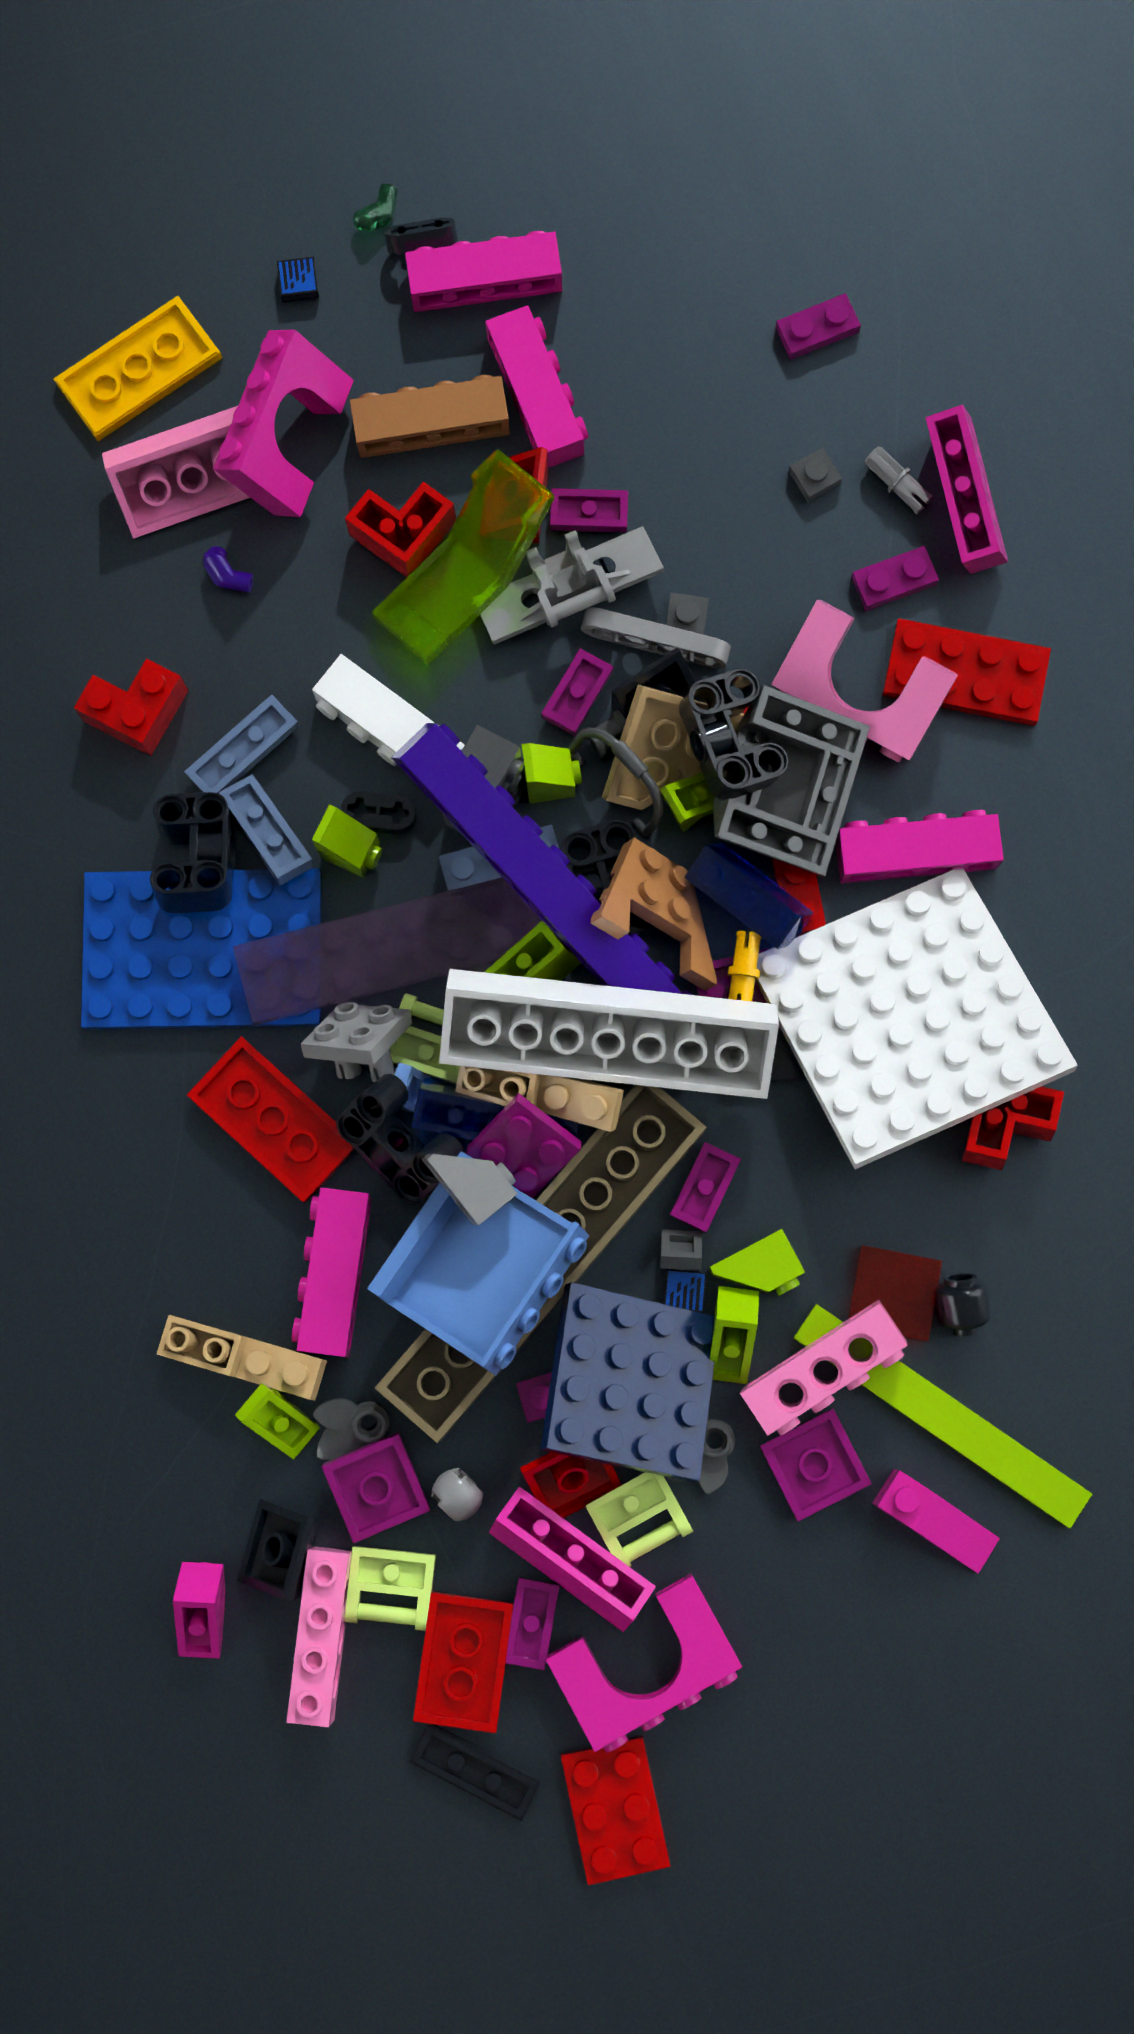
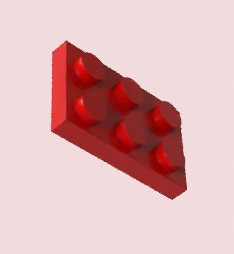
M431 1592L413 1722L490 1733L497 1732L514 1603Z
M643 1735L628 1738L626 1743L606 1753L604 1747L594 1752L592 1747L561 1753L588 1886L671 1867Z

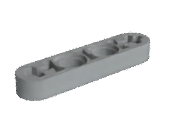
M596 607L586 608L580 627L582 632L591 637L664 656L678 648L685 661L711 668H725L731 651L730 644L715 637Z

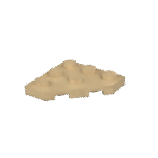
M637 685L620 740H623L649 768L648 773L656 782L661 793L660 789L665 785L702 773V770L694 756L687 730L679 713V704L683 697ZM694 700L700 709L708 710L707 703ZM743 713L730 717L734 730H736L744 716ZM615 756L602 798L608 802L643 810L653 804L649 790L641 778L637 779Z

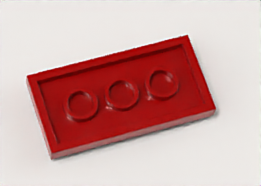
M898 618L882 696L898 699L921 657L925 656L959 674L940 708L1035 726L1039 718L1051 648Z
M242 1036L187 1094L194 1103L305 1204L356 1150L342 1138L337 1129V1123Z

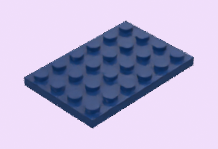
M320 868L309 869L279 886L268 869L233 870L232 898L230 903L218 911L167 913L160 908L150 884L152 871L84 872L82 1029L317 1027L322 1022V871ZM210 884L205 888H211L217 884ZM170 886L166 890L174 889L177 886Z

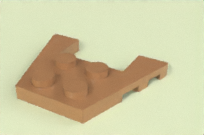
M635 837L623 844L610 874L612 881L609 887L603 890L599 900L602 904L593 913L591 924L614 938L620 939L629 933L630 912L680 942V977L707 991L717 985V978L692 874L655 849L647 846Z

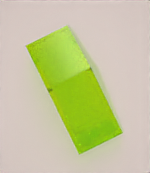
M499 449L490 455L470 475L473 487L448 538L372 611L374 619L427 665L448 647L510 585L555 498L551 491Z

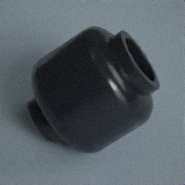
M973 1273L949 1274L944 1277V1282L936 1287L935 1299L938 1323L945 1328L952 1329L954 1335H974L977 1333L978 1327L985 1325L990 1320L988 1287L984 1282L977 1279V1275Z

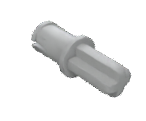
M878 446L867 456L865 464L888 486L887 491L889 493L894 491L916 515L925 507L915 499L914 495H918L927 505L934 498L932 493L930 494L910 475L911 469L909 467L904 469L882 447Z

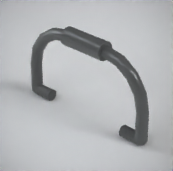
M598 728L582 729L573 738L568 747L571 760H579L580 768L586 764V761L577 751L582 742L587 738H597L608 744L612 748L611 752L637 779L641 778L649 790L654 809L651 820L646 826L637 817L631 824L644 838H650L660 824L664 810L661 793L656 782L648 773L649 768L623 740L618 741L610 733Z

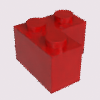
M423 481L400 511L368 489L347 514L345 522L349 536L405 577L411 579L454 526L457 519L454 503Z
M146 658L127 692L92 675L75 704L74 710L83 722L152 756L189 690L180 675Z
M1041 1086L972 1117L962 1161L1002 1171L1007 1160L1012 1133L1051 1142L1057 1129L1064 1091Z

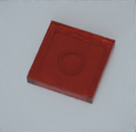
M861 1245L848 1319L879 1299L905 1338L929 1342L936 1301L935 1289L939 1284L942 1261Z

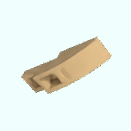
M460 1066L455 1092L506 1106L519 1093L545 1114L611 1132L616 1130L624 1090L587 1079Z
M168 1315L157 1355L259 1385L263 1383L269 1388L314 1401L316 1400L327 1360L172 1315Z

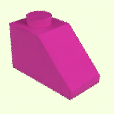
M182 1562L173 1597L178 1656L220 1659L226 1597L223 1564L207 1562Z

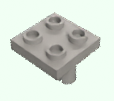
M355 1002L340 1003L301 1043L304 1058L334 1061L337 1077L341 1079L344 1076L345 1079H353L359 1076L362 1072L360 1064L369 1065L370 1077L373 1082L384 1074L395 1075L396 1070L393 1066L390 1047L412 1024L409 1009L392 1008L389 1005L366 1006L358 1005Z

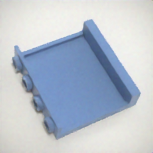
M461 1151V1152L459 1153V1155L457 1156V1157L471 1158L470 1156H468L467 1154L463 1153L462 1151ZM439 1182L367 1289L382 1301L496 1376L500 1369L506 1368L512 1362L516 1354V1345L524 1333H529L536 1326L540 1318V1309L548 1297L552 1298L557 1294L563 1284V1275L570 1264L577 1262L585 1252L587 1247L586 1240L589 1235L575 1221L573 1223L569 1222L515 1187L513 1188L518 1193L515 1197L479 1226L473 1225Z

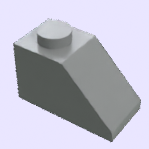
M428 1154L422 1158L426 1166L473 1225L479 1226L518 1194L511 1186L516 1182L515 1178L501 1162L495 1165L493 1161L438 1154Z

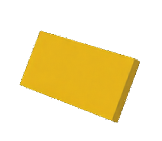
M176 296L53 380L99 442L221 360L222 355L180 297Z

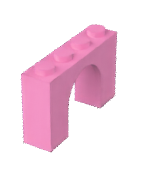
M817 600L771 685L778 688L781 692L870 726L866 741L869 738L882 745L879 752L897 762H900L902 757L910 760L959 674L923 656L901 695L892 705L877 711H863L851 707L837 694L832 682L831 667L835 654L855 618L822 600Z

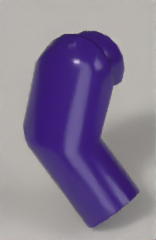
M213 546L204 554L203 566L216 586L251 592L254 579L253 573L233 570L227 561L225 549Z

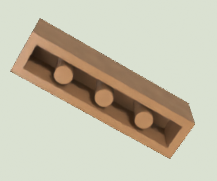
M479 375L471 381L458 383L441 381L433 387L420 389L416 387H403L395 393L382 395L378 393H365L359 396V398L350 399L360 458L510 435L502 376Z

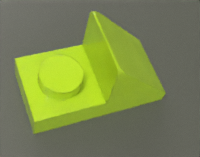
M703 772L665 785L660 789L665 803L683 832L688 830L702 817L713 814L715 796L709 791Z
M263 1383L260 1384L235 1414L241 1423L293 1460L320 1429L311 1418L281 1392L273 1388L270 1389Z

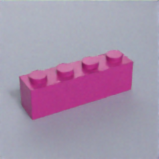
M533 231L526 236L511 238L496 236L489 241L475 243L459 241L452 246L439 248L423 246L414 251L405 252L414 312L562 292V270L556 231L547 233L544 231Z
M527 305L486 320L488 342L532 448L543 447L547 449L548 468L584 455V440L589 438L582 417L575 418L571 406L574 405V399L567 383L561 385L557 373L561 370L554 350L547 351L543 340L547 339L540 317L533 318Z
M962 404L925 417L962 564L970 574L1007 563L1008 559L971 416Z
M985 810L967 811L962 814V817L947 818V815L943 813L924 816L923 821L908 822L906 817H894L884 820V824L868 826L867 821H853L846 823L844 828H839L836 838L840 884L941 875L957 869H964L965 872L995 870L1004 860L998 814L986 815Z
M320 1187L319 1197H312L309 1218L315 1221L313 1237L307 1236L304 1247V1261H309L307 1277H301L298 1287V1301L303 1302L301 1318H295L292 1328V1342L297 1343L296 1351L350 1358L373 1198L369 1193Z
M520 1486L495 1519L488 1532L622 1632L634 1621L656 1588L655 1585Z

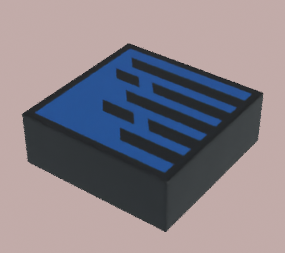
M314 256L277 261L282 302L319 298Z
M666 1269L663 1304L704 1313L707 1272Z

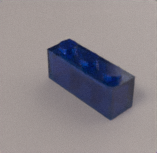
M722 842L706 845L685 875L688 881L776 949L789 946L799 936L814 914L813 911Z

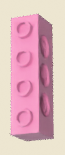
M878 1299L741 1389L740 1395L767 1436L776 1430L781 1436L800 1423L798 1416L810 1408L814 1413H817L833 1403L835 1399L832 1394L844 1386L851 1391L870 1378L867 1372L881 1363L883 1368H887L900 1360L905 1355L902 1349L908 1346L907 1341ZM856 1338H865L870 1341L873 1350L868 1357L859 1359L851 1355L848 1349L849 1344ZM827 1360L836 1365L838 1374L834 1379L823 1381L815 1375L814 1367L820 1361ZM787 1383H795L801 1387L803 1397L796 1403L786 1402L780 1395V1388Z
M316 1546L307 1549L286 1723L329 1728L335 1720L346 1626L344 1618L352 1550Z

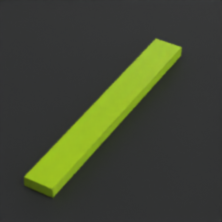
M815 1304L793 1339L806 1347L843 1322L818 1304ZM856 1338L849 1344L848 1349L852 1356L862 1359L871 1354L873 1346L865 1338ZM899 1360L887 1368H883L880 1363L867 1372L870 1378L861 1386L1069 1529L1072 1527L1092 1496L1091 1492ZM827 1361L829 1364L837 1368L833 1362Z

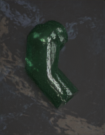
M382 184L379 189L377 202L367 205L354 213L353 223L358 230L375 231L391 223L398 195L397 187L391 184Z

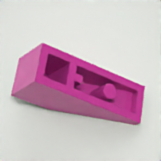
M897 1469L892 1470L872 1502L874 1506L978 1574L1000 1539L943 1498Z

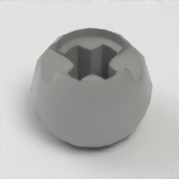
M457 1467L446 1470L438 1476L433 1484L431 1497L438 1502V1506L454 1521H462L470 1518L477 1512L482 1504L483 1491L476 1486L477 1484L462 1469Z

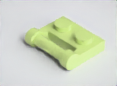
M405 993L399 1009H409L411 1017L415 1016L443 1026V1009L417 1001V996ZM409 1026L390 1047L393 1064L403 1063L410 1065L430 1077L457 1085L460 1066L439 1064L442 1036Z
M644 1472L585 1505L610 1553L629 1567L632 1566L630 1562L680 1534L682 1537H685L694 1532L666 1479L662 1475ZM665 1509L669 1511L672 1520L626 1546H621L617 1536Z
M353 1546L344 1621L355 1624L358 1623V1620L414 1625L415 1630L426 1631L436 1555ZM361 1591L418 1597L417 1609L361 1603Z

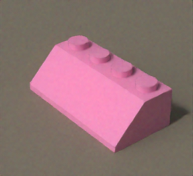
M238 406L102 453L106 473L133 539L250 498L213 470L219 456V449L225 441L233 420V414Z

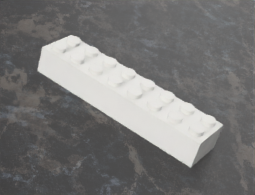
M450 969L445 993L439 1064L767 1099L779 1027L776 1004Z

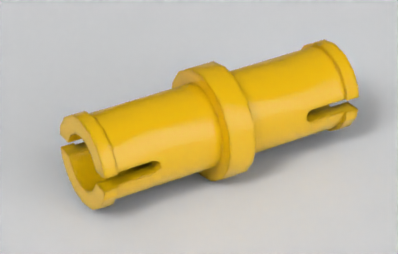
M737 931L733 966L728 968V976H731L728 999L740 1000L741 998L742 1001L752 1002L755 980H758L760 977L757 961L762 934L750 931L748 935L746 931Z

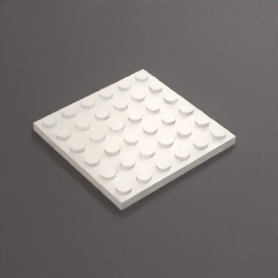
M964 869L951 870L758 954L757 969L760 970V977L755 981L766 1002L776 1004L779 1027L854 1169L1075 1072L1078 1066Z

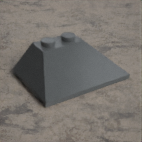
M762 685L759 689V694L748 707L735 733L740 745L744 744L746 749L764 743L778 744L787 753L788 767L771 786L733 799L721 800L715 797L713 801L715 837L816 875L825 876L870 726ZM758 759L760 767L764 771L771 773V765L766 760ZM723 770L724 779L731 784H737L735 776L731 772Z

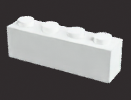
M340 654L312 689L318 702L316 708L322 714L333 721L336 717L340 718L348 724L346 729L353 737L362 743H365L367 739L379 747L377 753L393 766H396L397 763L391 757L426 723H435L342 654ZM459 742L456 746L462 751L465 745Z

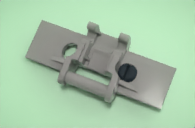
M639 527L588 550L581 547L577 532L574 530L564 535L566 550L545 560L542 559L536 547L525 551L533 574L473 599L493 645L546 622L551 628L558 625L559 620L600 602H613L616 600L614 593L664 572V567L644 527ZM537 594L539 599L537 604L531 608L523 605V601L527 596Z

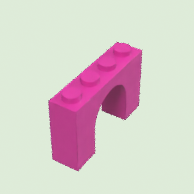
M268 330L266 337L262 341L261 350L254 368L248 376L247 385L240 403L233 414V420L225 441L219 449V456L213 470L274 516L301 517L314 482L291 465L278 448L274 431L278 406L289 393L314 414H341L354 380L296 330Z
M691 1573L655 1593L679 1638L681 1649L678 1668L671 1680L662 1688L647 1694H632L614 1686L604 1675L583 1635L547 1655L546 1662L594 1752L603 1747L606 1753L615 1750L628 1741L627 1733L638 1727H641L643 1732L665 1720L662 1713L676 1705L679 1710L686 1709L702 1698L699 1694L702 1690L713 1684L716 1689H720L738 1678L735 1671L741 1669L742 1665Z

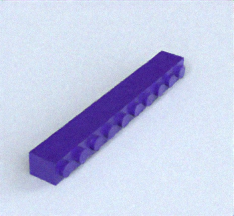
M426 723L391 757L601 985L692 995L685 989L680 992L672 983L675 979L674 974L662 962L658 961L655 964L646 953L650 949L638 935L632 932L630 935L626 934L620 939H616L591 924L593 913L601 906L593 896L597 892L595 887L584 876L579 874L576 877L566 867L570 863L567 856L555 845H552L550 848L539 837L543 833L542 829L529 816L525 815L522 818L512 807L516 803L515 800L502 786L497 785L494 788L484 777L488 773L485 766L472 754L468 757L463 754L456 746L460 742L459 738L445 724L438 726L436 723Z

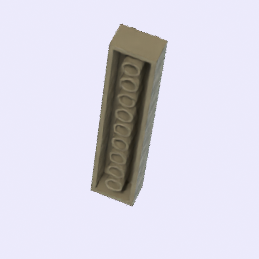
M635 1085L621 1102L616 1130L609 1132L597 1129L581 1147L580 1151L537 1198V1202L569 1222L573 1223L575 1221L589 1237L586 1240L587 1247L585 1252L577 1262L570 1264L563 1275L564 1280L561 1288L552 1298L548 1297L539 1311L540 1318L536 1326L529 1333H524L516 1345V1353L561 1302L565 1284L570 1282L577 1283L705 1133L707 1127L660 1087ZM425 1329L377 1384L375 1389L436 1443H440L498 1374L495 1376Z

